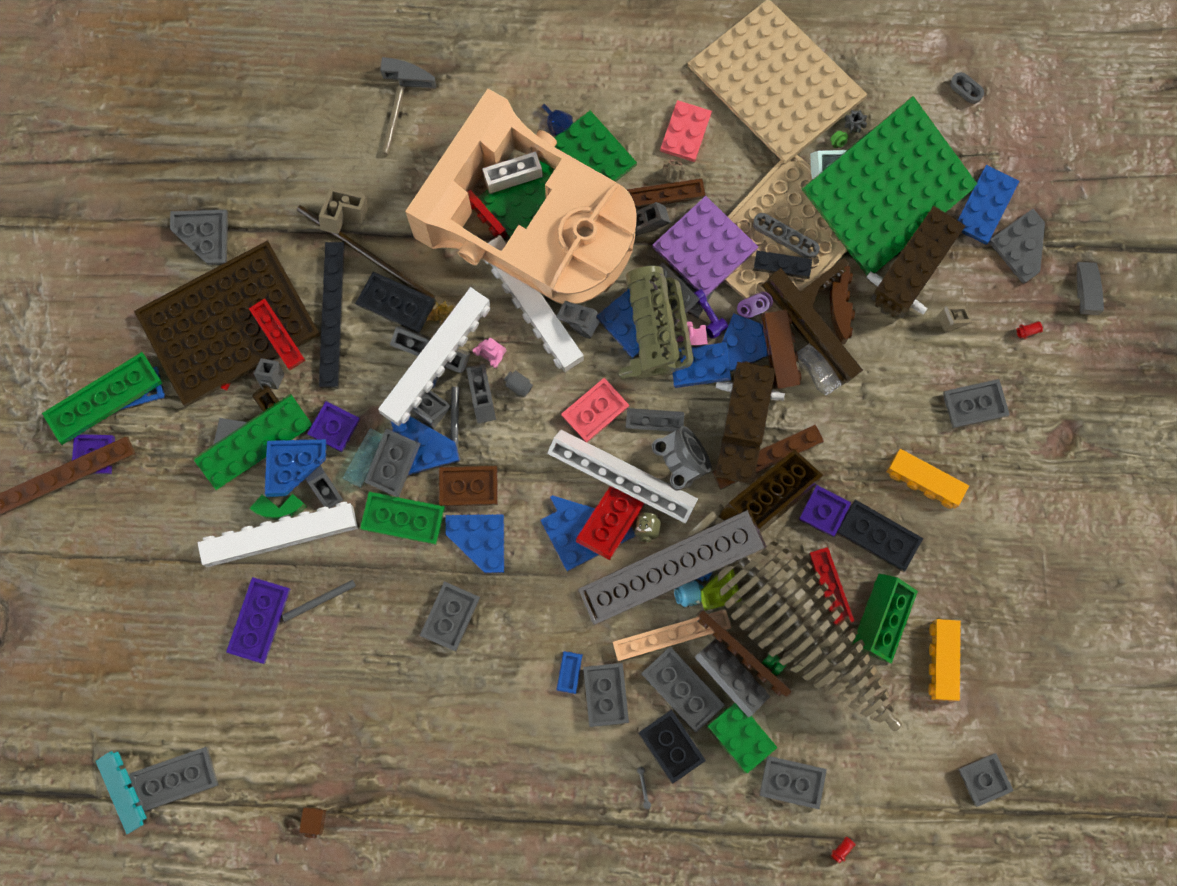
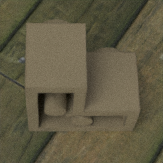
M330 188L319 214L320 229L339 234L344 220L362 224L368 210L366 196Z

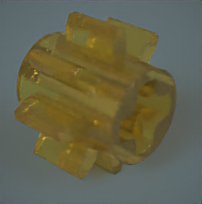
M446 301L443 304L436 303V309H432V313L436 314L433 316V321L439 320L440 326L454 309L452 305L448 307Z

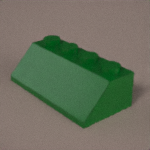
M878 573L864 614L860 620L857 630L858 634L855 635L856 637L852 645L862 639L865 645L861 652L865 653L868 651L870 656L892 664L918 591L898 577Z

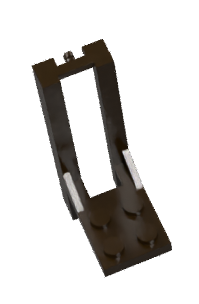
M843 258L801 292L782 268H780L768 278V281L762 284L763 289L772 297V300L780 310L787 309V312L791 315L792 325L840 385L848 383L862 372L863 369L815 311L813 304L817 294L839 278L846 271L844 268L849 263Z

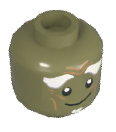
M642 513L641 516L636 518L634 534L640 538V541L650 543L651 540L659 537L661 522L657 515Z

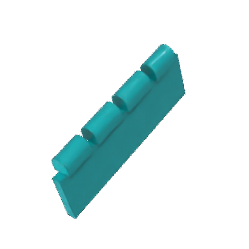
M110 751L96 760V764L126 834H129L143 826V821L147 817L142 805L138 807L135 805L140 801L134 787L128 788V785L132 782L126 768L121 770L119 768L124 765L119 752L113 753V751Z

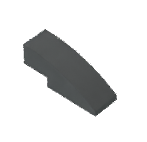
M382 57L381 74L383 79H397L400 86L436 89L435 77L427 71L406 61Z
M1077 262V299H1080V314L1100 315L1104 311L1102 283L1097 263Z

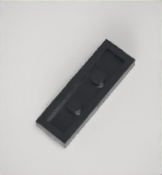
M757 250L753 270L774 274L782 268L787 276L809 279L812 259Z

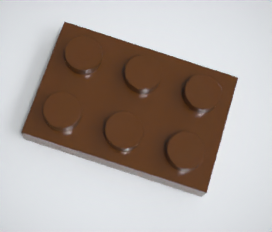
M497 466L439 467V505H498Z

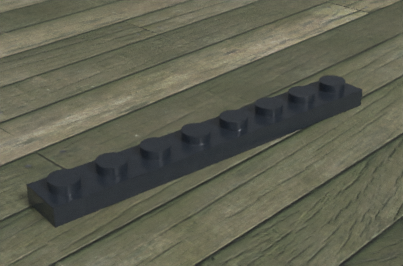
M325 242L319 371L320 388H339L344 242Z

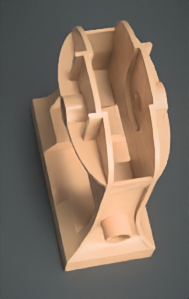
M487 89L405 212L414 238L432 249H458L459 256L472 265H477L483 259L555 302L563 304L564 301L580 304L597 297L603 292L606 293L625 269L633 252L635 241L636 208L632 196L623 186L555 148L557 141L549 133L538 130L535 135L516 116L506 98ZM514 149L525 154L536 152L539 161L555 170L545 184L546 199L527 229L518 225L502 251L464 229V224L472 214L467 191L473 190L483 175L482 168L507 161Z

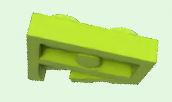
M733 569L719 582L717 574L701 590L704 611L725 606V602L739 590L736 583L721 596L720 589L735 576Z

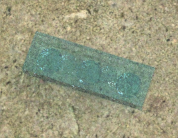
M371 428L369 429L344 474L343 480L361 488L383 434Z

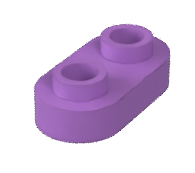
M759 292L739 302L737 311L740 316L751 318L767 311L773 304L772 297L767 292Z

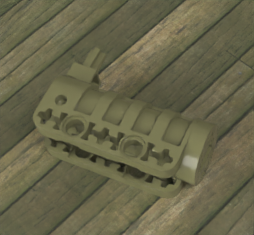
M644 266L629 271L626 274V280L630 290V304L633 307V321L636 325L637 343H639L640 351L639 358L630 360L631 366L621 368L618 372L619 376H621L622 380L630 377L643 379L649 376L669 374L690 367L693 362V353L679 281L671 277L665 278L663 268L659 266ZM676 299L677 307L672 310L670 304ZM683 336V344L678 346L677 338Z

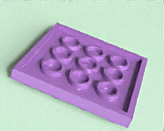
M705 196L652 245V248L696 291L702 289L707 297L758 249V246Z

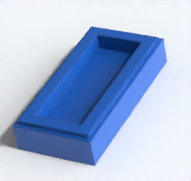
M563 651L556 691L576 694L583 654Z

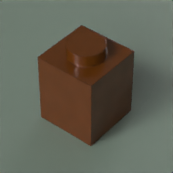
M304 807L299 833H305L304 837L317 838V835H322L326 809Z

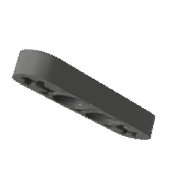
M759 213L755 216L753 227L758 232L804 258L814 259L818 255L820 247L814 240L765 213ZM764 219L765 224H762V226H760L759 221ZM770 223H772L773 225L771 226L770 231H768V226H770ZM779 227L783 230V234L777 236L773 233V229ZM797 237L799 244L792 245L789 242V238ZM803 241H804L805 244H804L803 248L800 249V247H801V245H802V243H803ZM813 247V251L808 253V248Z

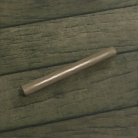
M398 86L381 152V154L386 156L389 155L405 90L403 86Z

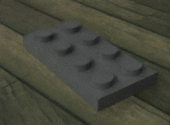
M716 638L695 656L697 661L748 717L752 716L770 698V695L753 678L752 674L743 667L739 660L726 648L723 642L720 643Z
M671 647L641 673L695 733L725 706Z
M208 747L129 773L131 785L134 787L140 801L137 803V807L142 805L144 812L219 786Z

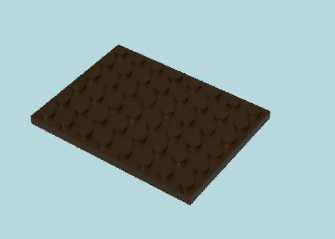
M268 240L134 310L184 407L254 371L261 358L274 360L280 357L249 310L250 307L261 300L266 299L297 347L320 335Z

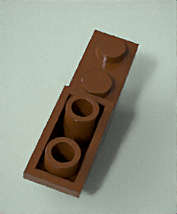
M846 266L844 268L846 271L839 277V282H833L830 287L831 319L835 332L842 344H846L847 340L852 337L853 328L850 327V323L855 317V310L852 309L853 303L848 302L850 291H847L848 284H851L853 273H850L851 266Z

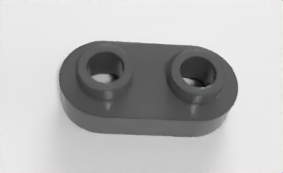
M962 72L956 73L952 77L950 86L962 98L971 104L981 101L984 96V89L977 82Z

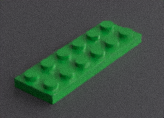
M141 352L44 411L42 415L59 443L63 445L161 385L162 381L144 353Z
M289 394L194 457L193 460L215 490H217L264 459L267 453V441L292 440L309 429L313 424L292 394Z

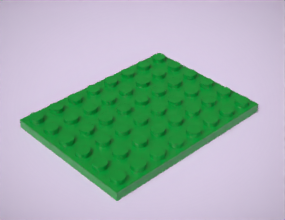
M912 96L801 189L866 276H868L870 271L875 274L905 248L933 206L946 213L972 191L977 182L916 98Z

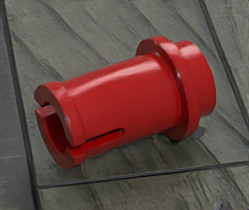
M1037 321L1025 326L1023 324L1020 325L1016 332L1020 339H1027L1028 336L1042 333L1043 327L1041 322Z
M845 837L835 850H832L831 857L839 864L842 861L845 862V857L856 844L848 837Z

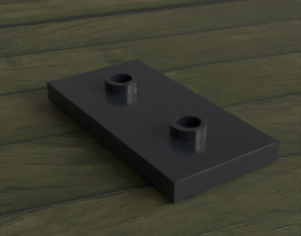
M372 272L355 304L419 334L437 301L421 292L376 272Z
M856 499L853 501L836 533L902 572L906 571L924 539Z

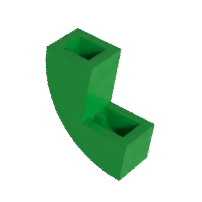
M261 494L249 509L265 519L279 520L287 516L295 517L308 506L292 494L278 508Z

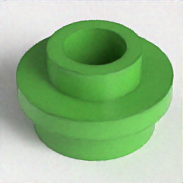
M842 131L834 133L830 139L834 148L843 147L847 143L848 134Z

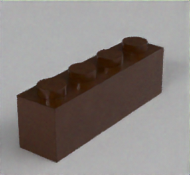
M786 309L761 314L770 368L775 369L774 389L800 385L802 376L796 364L798 362L797 351H794L793 346L795 336L790 329L792 324L790 313Z

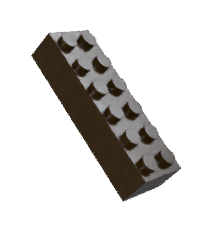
M794 449L732 499L719 517L726 521L750 510L760 533H762L813 490L823 474Z

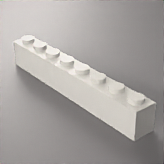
M501 235L488 243L500 251L506 245ZM490 264L493 267L491 271L496 279L500 278L503 282L501 285L504 291L512 295V302L517 309L521 308L523 311L522 316L527 324L531 323L534 327L532 330L535 336L543 340V347L548 354L552 353L555 359L553 361L557 368H562L566 372L582 362L584 355L541 293Z
M469 288L379 407L380 414L397 426L407 422L410 417V411L413 407L417 408L422 401V395L431 390L434 379L436 377L439 378L443 374L446 363L451 362L455 358V351L459 346H464L468 340L467 335L470 331L474 332L479 325V319L488 314L490 311L489 299L473 288Z
M560 430L554 437L547 453L685 524L698 498L674 488L672 485L563 430Z
M341 502L336 504L334 508L321 507L314 513L302 512L298 514V517H282L279 519V522L272 523L267 521L261 523L259 527H243L240 532L228 531L216 538L215 536H208L203 538V541L197 543L202 565L211 567L358 529L351 503Z

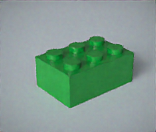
M733 703L706 726L744 774H748L778 748L752 716L748 717L736 703Z

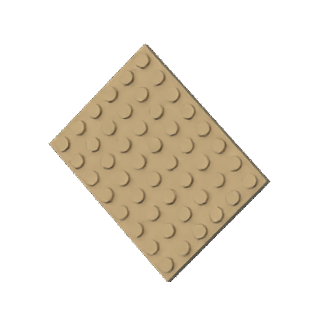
M771 0L763 2L688 62V67L784 164L788 163L867 98V93Z
M796 155L786 164L780 160L729 214L728 218L758 246V251L803 257L758 232L753 227V221L759 213H765L818 243L820 250L816 258L812 259L810 278L788 276L801 292L833 267L848 250L801 188L812 180L811 166ZM764 219L759 221L760 226H762V224H765ZM770 223V226H768V231H770V228L773 225L772 223ZM776 227L773 229V233L780 236L783 234V230ZM793 236L789 238V242L792 245L799 244V239ZM803 241V243H802L800 249L803 248V246H804V244H805L804 241ZM813 247L808 248V251H807V252H808V253H811L814 248H813ZM756 251L724 280L726 284L744 299L759 292H766L762 284L768 281V278L773 274L753 270ZM773 301L772 306L762 314L781 310Z

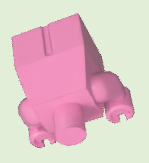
M687 322L691 345L708 344L706 326L701 325L699 326L700 328L694 329L692 322ZM683 336L677 338V342L684 341Z
M491 337L488 340H483L473 349V353L476 356L480 355L486 360L488 359L493 368L498 367L506 352V348Z

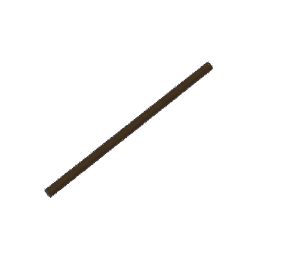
M299 205L297 211L320 226L319 217L302 205ZM329 232L409 288L435 299V295L342 232H339V234Z

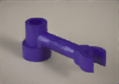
M700 289L694 292V294L700 299L698 303L711 321L706 326V332L712 339H715L720 335V332L728 328V324L723 318H717L707 302L705 293Z

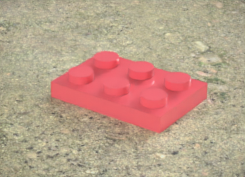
M677 100L660 152L695 162L712 111Z
M603 378L566 409L561 416L583 441L588 443L629 408V404Z

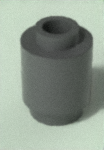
M516 370L513 373L510 371L504 379L506 381L505 386L519 396L526 397L533 387L530 380Z

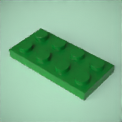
M369 492L360 530L437 545L445 507Z

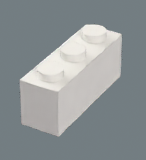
M536 152L482 168L489 194L542 177V168Z

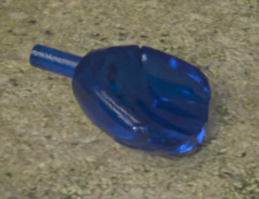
M545 104L541 106L549 114L547 126L553 135L557 136L567 131L571 124H573V117L570 114L561 110H554L552 112Z

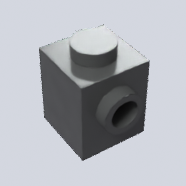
M261 358L254 375L260 387L268 385L271 389L278 390L284 377V372L278 361Z

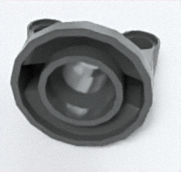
M682 426L666 437L656 439L652 444L653 452L656 455H663L667 467L672 472L670 483L676 489L689 488L695 480L711 471L712 465L705 448L688 427ZM663 442L666 444V449L664 452L661 450V444ZM681 475L684 477L683 485L679 483Z

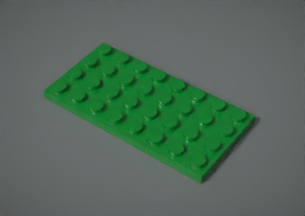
M591 110L555 137L557 141L555 148L615 182L637 166L635 159ZM541 161L539 162L542 168V177L490 194L487 189L478 196L479 200L506 229V234L509 238H511L518 225L527 229L546 199L545 184L555 169Z

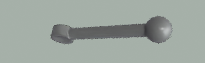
M638 767L637 772L640 774L645 801L643 806L645 809H650L651 803L648 801L644 779L645 769Z

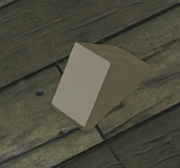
M946 306L938 314L944 332L972 323L965 306Z

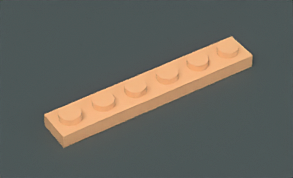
M726 609L708 614L724 630L731 629ZM696 617L612 643L617 660L622 661L711 635L714 631L709 627L705 629L697 622L699 618Z

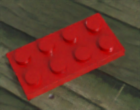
M610 486L579 533L576 542L611 560L645 503Z

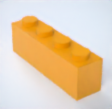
M902 449L896 452L886 471L892 479L896 481L902 480L907 483L909 488L924 492V495L929 499L941 501V504L948 509L957 508L969 488V485Z
M936 619L932 621L929 627V634L932 636V644L929 645V655L932 656V663L929 664V675H932V683L929 684L928 692L931 695V700L960 701L961 621Z

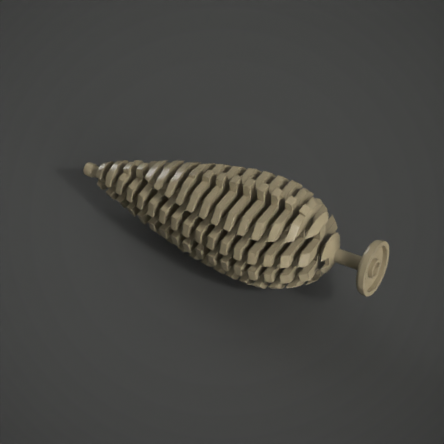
M722 504L716 507L687 537L689 538L715 526V521L719 518L725 507ZM772 541L751 561L744 557L728 564L718 573L719 582L737 564L742 568L720 589L721 596L729 591L746 574L751 578L725 602L727 609L755 584L760 587L731 615L733 620L739 618L764 594L768 596L739 625L742 630L746 627L748 628L771 606L777 605L749 633L748 636L752 640L758 637L783 614L786 615L758 643L762 649L794 624L795 626L773 646L774 648L768 654L772 657L776 654L778 655L803 633L804 635L779 660L782 665L792 661L812 643L813 645L795 661L790 670L797 673L822 653L805 670V674L801 676L803 679L808 681L830 662L831 664L816 678L815 683L812 684L819 689L834 678L837 672H840L834 679L835 681L825 689V694L831 696L840 690L846 682H849L845 687L846 689L837 696V699L845 702L854 693L858 692L857 698L848 705L850 708L856 710L867 701L868 706L860 714L868 717L876 711L879 715L873 719L874 721L879 723L885 721L892 731H897L901 728V721L892 714L895 710L893 703L888 704L886 707L883 705V701L887 700L890 696L888 690L885 689L877 696L874 695L876 690L884 683L882 678L878 677L870 685L865 686L869 681L868 679L877 672L875 666H869L861 675L856 676L862 670L861 668L870 661L869 652H865L854 660L851 666H847L854 659V656L863 649L865 644L862 639L855 642L841 654V657H838L846 646L854 640L855 635L858 634L856 629L852 628L829 647L838 635L848 627V624L851 622L849 617L842 618L821 637L819 636L844 611L841 604L832 609L814 626H810L836 600L835 595L832 593L829 597L827 596L804 617L801 616L829 588L826 582L816 588L795 608L792 607L820 579L821 576L818 572L810 576L786 598L783 595L812 568L809 563H806L780 587L777 589L774 587L803 556L798 553L767 580L764 576L792 550L785 547L763 568L758 570L755 566L779 544Z

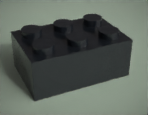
M672 710L638 732V735L671 784L706 761Z

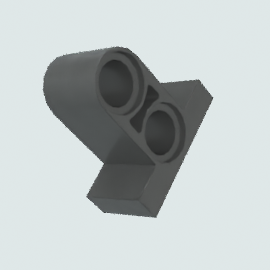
M564 301L557 315L560 321L568 323L579 335L591 339L599 324V320L596 318L598 313L595 309Z

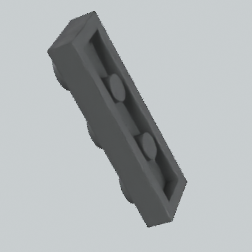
M627 408L626 428L674 432L684 425V412Z

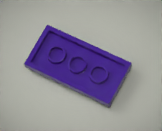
M252 577L226 653L265 664L291 589Z

